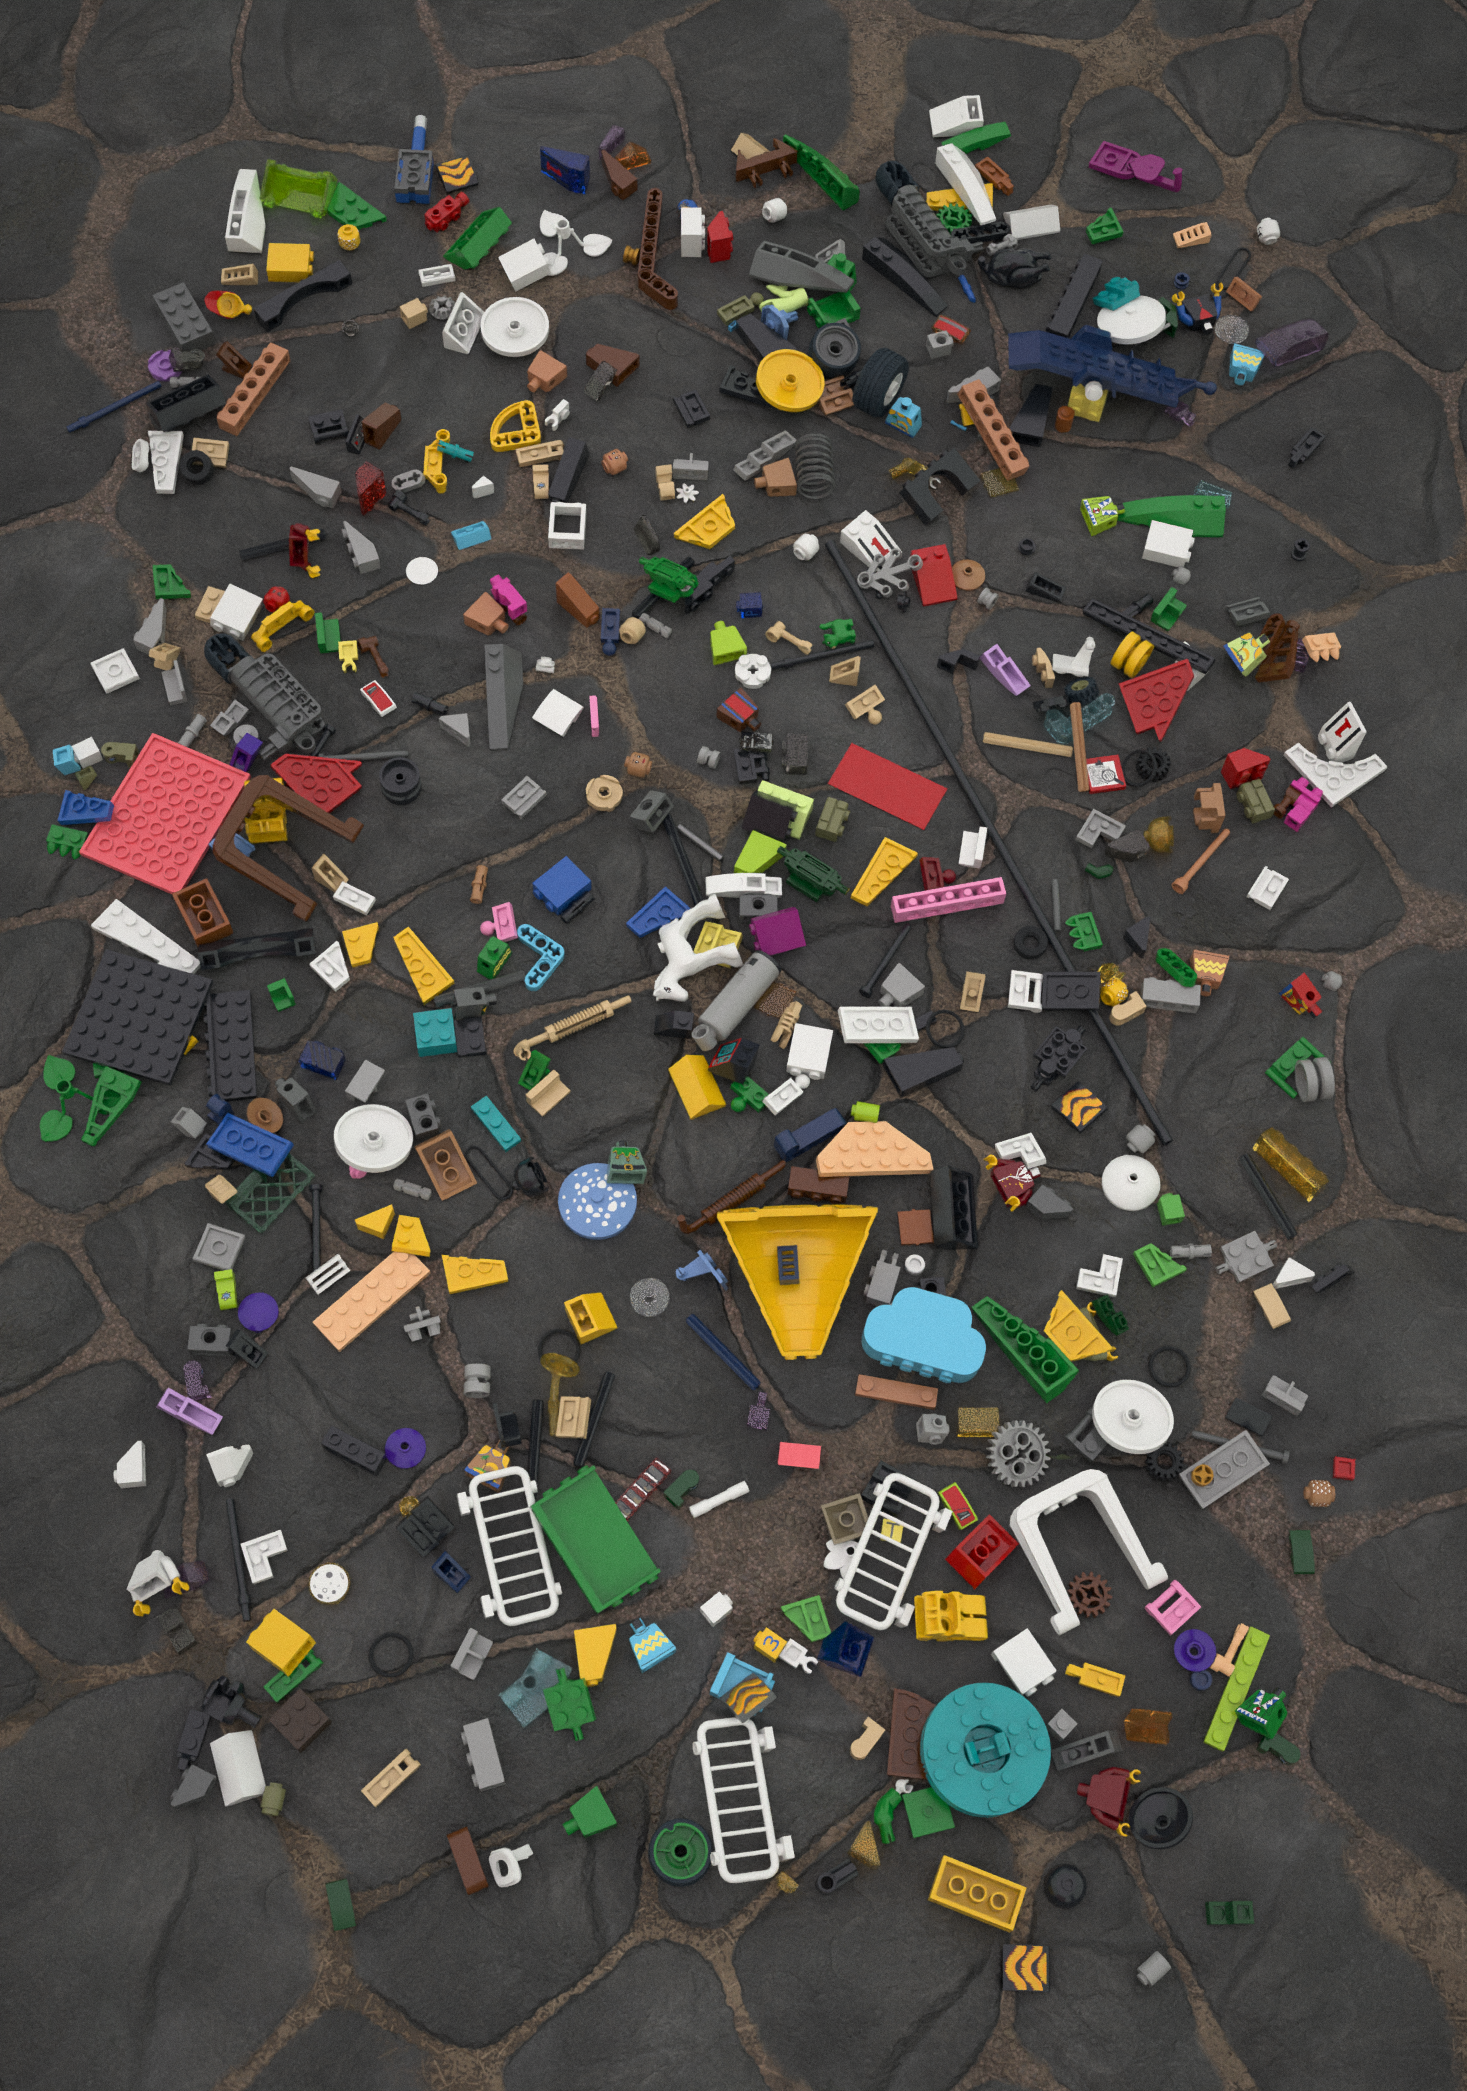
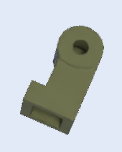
M107 742L101 748L106 762L127 763L129 768L132 767L139 755L136 744Z

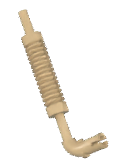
M628 995L612 1003L605 1000L600 1002V1004H596V1006L594 1005L593 1008L590 1007V1009L587 1008L583 1012L580 1011V1014L577 1013L573 1014V1016L571 1015L570 1018L567 1017V1020L564 1018L560 1022L558 1021L557 1024L553 1023V1025L544 1027L545 1033L529 1040H522L515 1046L513 1052L515 1056L525 1061V1058L529 1059L531 1057L530 1047L548 1039L553 1043L559 1040V1038L562 1039L565 1035L568 1036L572 1032L575 1033V1031L584 1029L585 1026L588 1027V1025L591 1026L595 1022L597 1023L598 1020L601 1021V1019L609 1018L614 1015L613 1010L631 1003V998Z

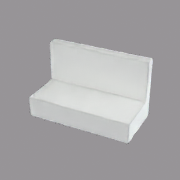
M980 827L978 833L963 832L958 865L981 868L987 833L986 827Z

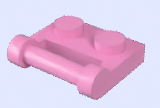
M1173 1580L1170 1583V1587L1153 1603H1148L1145 1606V1610L1156 1619L1170 1636L1201 1608L1196 1600L1176 1580ZM1175 1593H1178L1181 1597L1161 1614L1158 1609Z

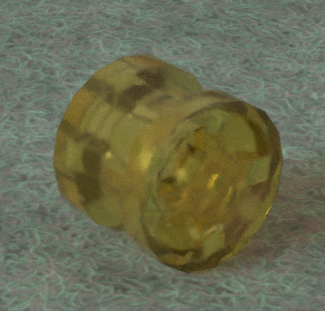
M407 1496L401 1500L399 1509L403 1517L419 1503L415 1497Z

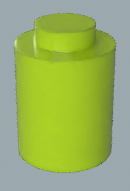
M857 1101L856 1105H852L851 1116H854L855 1121L877 1123L880 1105Z

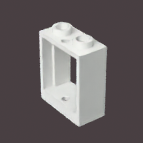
M551 502L548 534L549 548L584 550L586 504ZM555 515L581 516L580 533L554 532Z

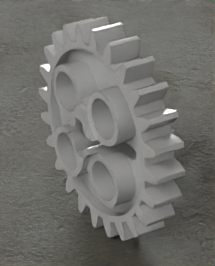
M1013 1420L1011 1424L1010 1422H1005L1004 1427H997L999 1433L992 1432L995 1439H988V1442L992 1444V1447L986 1448V1450L991 1452L986 1458L992 1460L988 1466H994L992 1474L999 1473L997 1480L1004 1479L1005 1485L1010 1483L1011 1487H1017V1485L1025 1487V1483L1032 1485V1480L1039 1481L1038 1475H1045L1042 1468L1049 1467L1045 1464V1460L1051 1459L1046 1456V1453L1051 1450L1045 1449V1445L1049 1442L1042 1441L1045 1434H1037L1039 1427L1032 1429L1033 1423L1026 1424L1025 1421H1019L1018 1423L1017 1420ZM1019 1435H1021L1023 1439L1021 1444H1019L1018 1442ZM1004 1446L1007 1448L1008 1452L1006 1456H1004L1002 1452ZM1031 1451L1034 1454V1458L1032 1461L1029 1458V1453ZM1016 1463L1019 1466V1470L1017 1473L1014 1471V1465Z

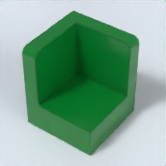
M285 978L267 985L269 994L278 1012L296 1005Z

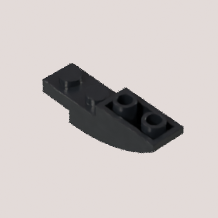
M731 556L719 565L712 561L698 574V586L694 588V593L686 597L685 614L697 610L700 604L710 600L713 596V586H717L723 578L730 576L734 572L735 560Z

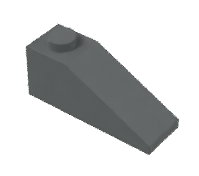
M1108 1730L1053 1749L1051 1753L1057 1771H1061L1120 1753L1123 1750L1116 1730Z

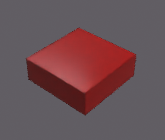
M1335 1456L1333 1461V1478L1353 1481L1355 1479L1356 1459Z

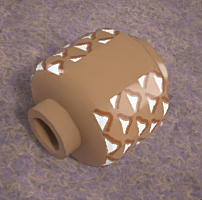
M1311 1480L1308 1486L1304 1487V1499H1307L1312 1507H1328L1331 1502L1335 1501V1487L1331 1486V1483L1327 1480Z

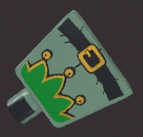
M618 1141L616 1147H612L610 1150L607 1183L644 1184L647 1169L639 1148L628 1147L627 1141Z

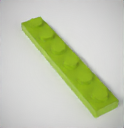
M1249 1627L1235 1661L1234 1671L1229 1676L1203 1743L1222 1752L1225 1750L1237 1720L1235 1710L1245 1700L1270 1635L1254 1627Z

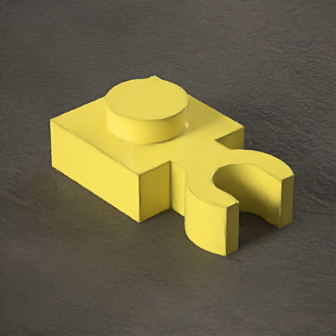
M357 641L338 642L340 661H345L342 664L344 673H347L346 668L348 666H352L353 672H356L357 667L353 660H358Z

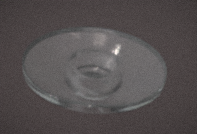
M1226 315L1216 322L1215 332L1222 341L1236 344L1247 338L1249 327L1241 317Z
M641 1279L634 1284L630 1291L631 1306L642 1316H657L669 1304V1291L666 1285L658 1279ZM652 1297L653 1301L647 1302L646 1298Z

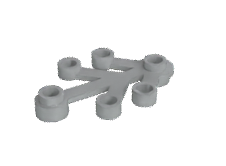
M898 548L891 550L887 561L882 554H876L868 571L861 572L858 575L857 584L862 589L872 587L880 591L884 597H890L893 591L889 585L883 586L876 582L880 579L894 584L902 592L909 589L908 582L892 575L910 569L914 571L920 570L923 566V560L919 555H912L907 563L892 567L894 562L902 557V552ZM884 564L881 571L875 573L878 566H882Z

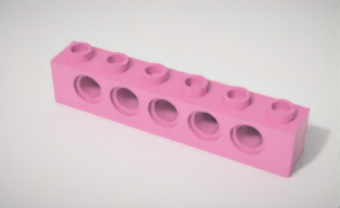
M1002 877L893 896L891 910L894 922L898 923L1004 904L1006 891Z

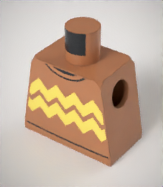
M1193 950L1190 957V968L1197 973L1196 985H1201L1200 995L1210 996L1211 989L1219 988L1229 956Z

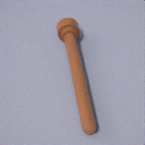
M1224 829L1187 873L1172 883L1171 886L1174 891L1183 894L1188 889L1190 879L1230 834L1229 829Z

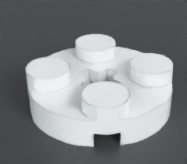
M748 654L740 656L735 666L737 681L739 680L744 687L750 689L760 688L766 681H769L771 666L764 655ZM753 668L757 671H755V674H751V671L748 670Z

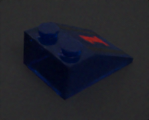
M541 146V172L567 190L585 194L590 181L589 156Z

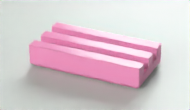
M590 696L592 737H598L597 697Z

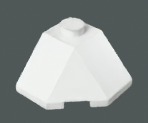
M242 1445L239 1450L233 1448V1446L225 1447L207 1454L220 1487L232 1486L237 1480L241 1479L253 1455L250 1445Z

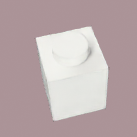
M92 737L72 746L74 761L78 764L80 763L82 769L103 760Z
M719 1591L700 1607V1612L711 1626L714 1627L732 1612L733 1607L731 1605L733 1602L726 1594L722 1595Z

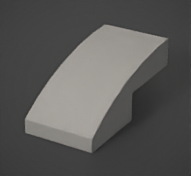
M234 700L225 713L221 711L210 726L223 736H226L251 711L237 700Z

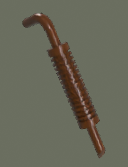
M785 1160L780 1161L760 1176L757 1173L753 1174L751 1178L749 1177L748 1180H745L732 1189V1191L726 1193L723 1198H719L716 1202L702 1210V1217L694 1223L687 1225L685 1216L679 1215L677 1220L680 1231L684 1234H690L706 1223L712 1226L719 1221L717 1219V1212L735 1209L747 1201V1199L766 1187L764 1182L785 1168Z

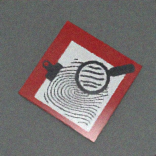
M1118 755L1086 759L1090 794L1126 789Z

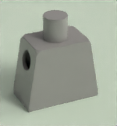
M898 963L881 985L880 992L883 997L878 1000V1003L881 1007H889L891 1004L895 1007H905L924 994L925 986Z

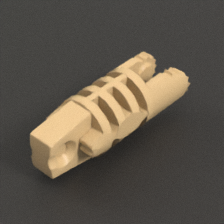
M797 1001L791 1002L789 1007L785 1008L771 1037V1041L776 1042L781 1034L783 1035L779 1042V1047L782 1049L787 1046L794 1031L795 1023L798 1022L800 1017L799 1013L802 1005Z

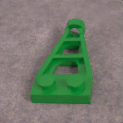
M105 1066L96 1085L86 1130L81 1141L95 1147L98 1140L102 1138L133 1101L142 1082ZM108 1090L121 1095L119 1102L112 1108L106 1107L103 1104L105 1092ZM99 1110L110 1114L103 1125L95 1123Z

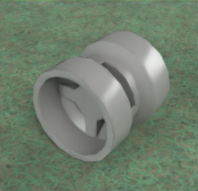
M702 746L697 763L701 765L707 764L709 768L715 769L721 752L711 751L708 747Z

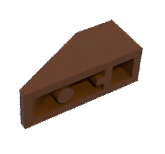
M602 150V165L611 190L615 196L624 200L638 190L637 178L608 152Z

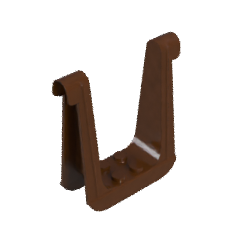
M259 775L252 778L246 785L218 831L212 845L213 854L217 861L294 904L293 915L307 922L317 903L240 852L234 844L235 834L240 835L246 825L243 822L245 817L250 818L256 808L253 804L261 799L270 800L351 843L355 842L364 825L353 817L348 818L344 823L268 775Z

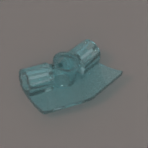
M536 1649L521 1677L499 1694L500 1698L523 1727H526L548 1708L543 1689L554 1686L559 1682L556 1670L564 1667L567 1678L572 1671L571 1667L539 1649ZM528 1676H533L535 1679V1684L531 1688H527L524 1685V1680Z

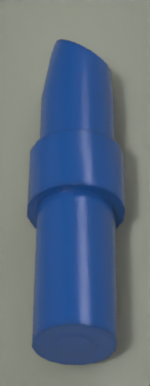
M960 275L958 279L964 293L971 302L975 303L976 299L970 284H968L964 275Z

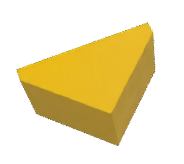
M389 1205L355 1219L358 1230L384 1239L395 1215L393 1206Z

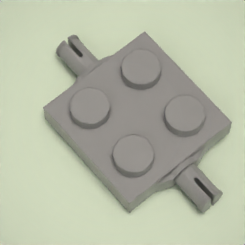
M1253 1231L1219 1248L1224 1256L1225 1263L1215 1267V1270H1219L1217 1272L1219 1275L1229 1270L1234 1275L1236 1281L1240 1283L1274 1266L1268 1251L1277 1248V1243L1274 1244L1276 1241L1272 1240L1263 1244L1256 1231Z

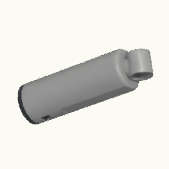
M761 950L754 951L698 1018L699 1026L692 1031V1037L702 1051L713 1049L717 1044V1040L724 1041L781 973L780 965L770 955Z

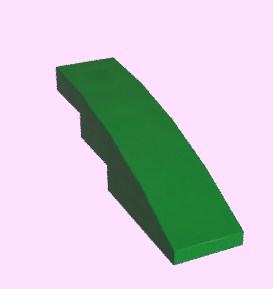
M1000 122L972 129L941 143L943 146L953 144L967 154L979 147L982 151L1010 137L1011 133L1006 122Z

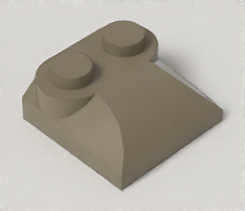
M860 1493L821 1505L834 1545L861 1538L868 1515Z

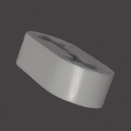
M417 469L397 475L392 479V487L403 493L419 488L425 483L424 474ZM416 475L419 476L417 482L414 481V479H416ZM399 481H402V482H403V483L401 484L402 487H399V486H398V485L400 484Z

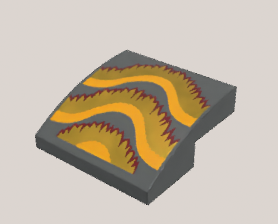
M752 1673L722 1695L720 1700L724 1706L732 1711L735 1718L744 1723L777 1697L756 1674Z

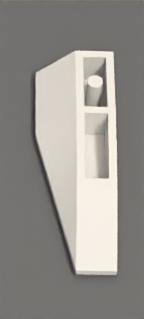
M240 169L229 209L225 235L228 251L262 253L266 225L257 171Z

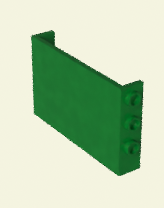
M586 1465L577 1471L578 1476L573 1479L570 1476L560 1482L561 1487L555 1491L553 1488H550L542 1494L544 1498L529 1508L591 1607L598 1614L610 1605L614 1608L624 1601L622 1597L628 1593L630 1596H633L641 1590L640 1585L647 1582L649 1585L659 1578L657 1574L661 1571L659 1568H656L597 1475L595 1466L593 1465L589 1468Z

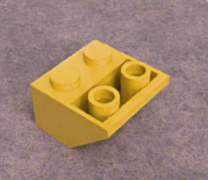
M602 1293L582 1294L564 1302L565 1311L580 1344L618 1329Z

